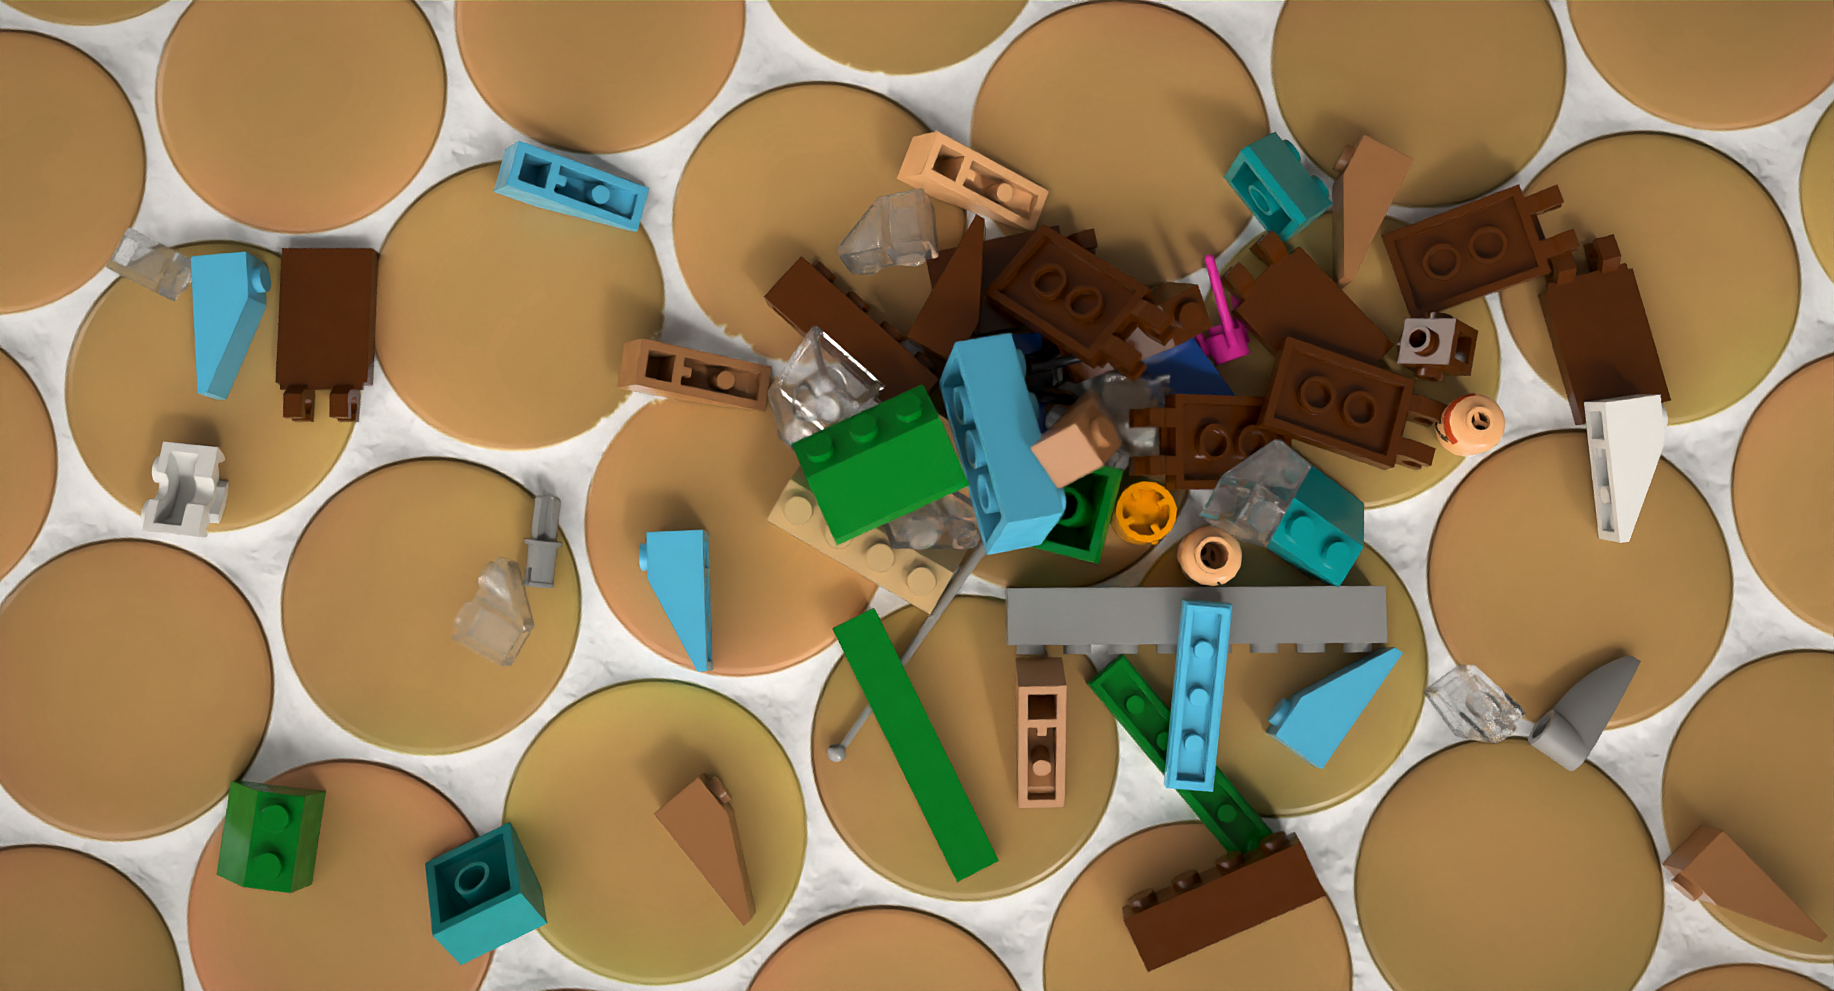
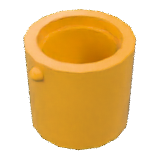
M1142 481L1130 486H1122L1123 492L1116 497L1110 519L1113 530L1120 539L1130 544L1145 545L1151 543L1154 546L1157 545L1159 539H1162L1171 531L1176 521L1177 507L1174 497L1168 490H1165V487L1155 482Z

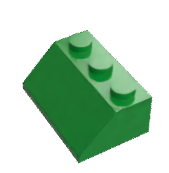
M923 384L791 443L837 545L969 486L968 479L943 423Z

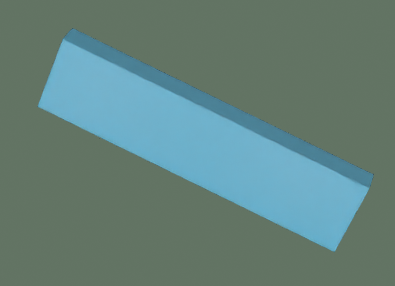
M1182 599L1164 773V785L1166 788L1213 792L1232 605L1229 602Z

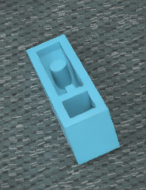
M517 141L505 149L493 192L535 207L636 232L639 228L649 188L522 141Z
M248 252L191 256L197 392L216 400L227 399L267 307L266 292H269L271 288L269 270L264 265V261Z
M704 530L646 532V543H640L639 547L641 571H647V579L697 672L713 671L709 533Z
M1381 647L1291 695L1289 700L1282 698L1268 716L1267 720L1272 724L1266 733L1311 766L1323 769L1403 652L1396 647Z

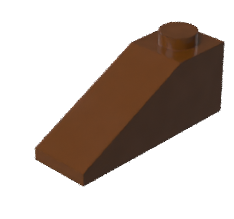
M977 214L907 334L910 344L944 363H947L955 342L981 338L977 335L981 327L986 226L985 218Z
M1166 282L1151 290L1154 297L1152 300L1156 302V307L1172 316L1173 321L1170 325L1176 329V334L1166 346L1147 337L1138 327L1126 340V343L1141 352L1142 359L1177 347L1211 328L1212 324L1198 284ZM1058 346L1061 357L1070 355V353ZM1084 362L1065 366L1070 381L1074 384L1115 370L1109 363L1103 369L1099 366L1093 369Z

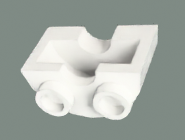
M163 441L160 456L156 457L152 466V477L154 482L159 483V490L154 499L147 500L143 505L141 512L142 531L205 538L208 536L206 528L209 523L219 524L221 521L229 487L228 481L219 480L218 465L225 461V456L219 447Z

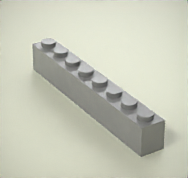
M1386 586L1005 589L1006 645H1016V654H1044V645H1063V654H1091V645L1110 644V654H1138V644H1156L1157 653H1177L1182 599L1229 602L1232 605L1227 653H1232V644H1250V653H1279L1278 643H1297V653L1326 652L1325 643H1343V652H1372V643H1388Z

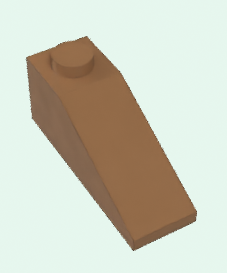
M1365 134L1353 147L1347 144L1344 146L1333 167V170L1339 172L1332 186L1333 281L1341 290L1353 280L1414 160Z
M640 338L624 343L617 388L664 398L765 412L771 367Z
M1091 387L1031 447V450L1059 489L1103 466L1122 445L1119 425L1095 389Z
M1062 657L1015 658L1018 808L1065 807L1067 684Z
M704 773L657 810L654 815L744 926L752 919L756 910L734 809L728 803L732 799V795L720 779L714 776L710 780Z
M1700 825L1662 863L1674 876L1671 880L1673 886L1693 902L1699 899L1818 942H1822L1827 937L1824 931L1724 830Z

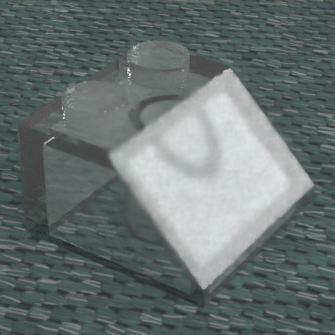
M817 325L810 329L768 390L779 438L793 451L791 443L869 409L886 387Z

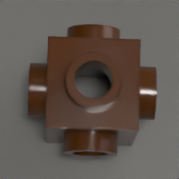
M1427 312L1424 318H1406L1403 334L1399 337L1397 343L1399 356L1397 364L1415 372L1414 378L1429 382L1443 381V375L1471 376L1478 330L1446 313Z

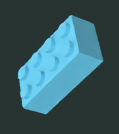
M1011 333L955 342L938 382L961 465L969 482L967 487L986 555L1041 545L1064 513L1066 507L1063 487L1059 489L1056 487L1031 450V447L1041 437L1037 423L1039 406L1034 393H1028L1024 379L1026 375L1025 358L1020 349H1015Z

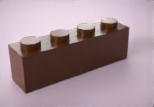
M801 256L764 296L768 306L877 404L922 384L930 396L939 386V378L934 375L938 371L936 365L920 351L914 356L900 344L904 340L903 336L888 322L883 321L878 325L866 314L870 307L853 291L850 290L845 295L832 283L836 280V277L818 260L811 265Z
M1284 831L1273 833L1259 841V848L1242 854L1240 850L1229 852L1219 857L1215 861L1216 866L1199 874L1196 869L1189 870L1174 877L1171 880V886L1158 892H1154L1152 888L1132 895L1127 900L1129 904L1122 907L1123 920L1147 972L1326 896L1297 834L1293 832L1286 835Z

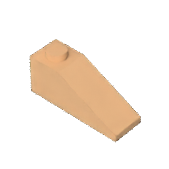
M939 131L912 138L897 179L936 199L1024 232L1035 230L1049 192Z

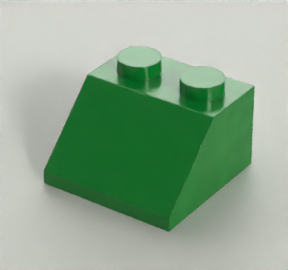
M1103 465L1063 486L1066 498L1064 513L1041 545L1031 547L1099 564L1123 470Z
M232 780L216 875L244 888L293 893L312 885L326 791Z

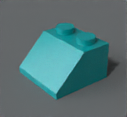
M1273 132L1242 149L1224 178L1268 233L1273 230L1285 244L1322 216L1333 203L1328 198L1329 191L1323 181L1315 175L1310 176L1300 163L1301 157L1296 147L1290 141L1282 140L1276 132Z
M1291 453L1243 529V532L1311 580L1340 587L1364 548V503L1296 453Z
M510 822L425 863L432 936L460 965L547 924L542 888L515 828Z

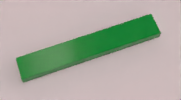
M871 608L833 627L832 629L956 881L959 882L997 863L999 860L875 608Z
M1119 654L1087 681L1086 684L1164 776L1171 710L1124 654ZM1217 765L1215 768L1213 792L1175 789L1228 853L1240 850L1242 854L1259 848V841L1273 834L1271 829Z

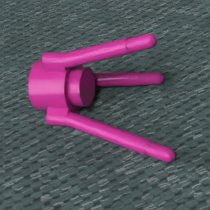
M1208 254L1205 256V262L1222 324L1208 329L1210 338L1207 339L1202 332L1195 336L1194 339L1207 357L1212 355L1216 366L1250 354L1247 345L1250 339L1244 325L1235 316L1234 320H1231L1214 256ZM1231 294L1232 309H1234L1240 302Z

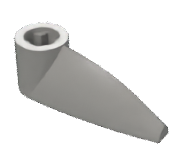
M1627 655L1607 663L1585 676L1559 700L1552 710L1540 718L1529 735L1528 744L1571 772L1577 769L1589 756L1603 733L1641 661Z

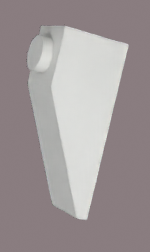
M1636 394L1584 402L1599 539L1618 543L1630 541L1665 444L1664 429L1667 427L1668 416L1664 405L1661 403V395Z

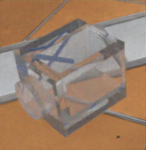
M130 227L127 228L106 268L173 301L177 299L179 293L189 286L192 280L190 258Z

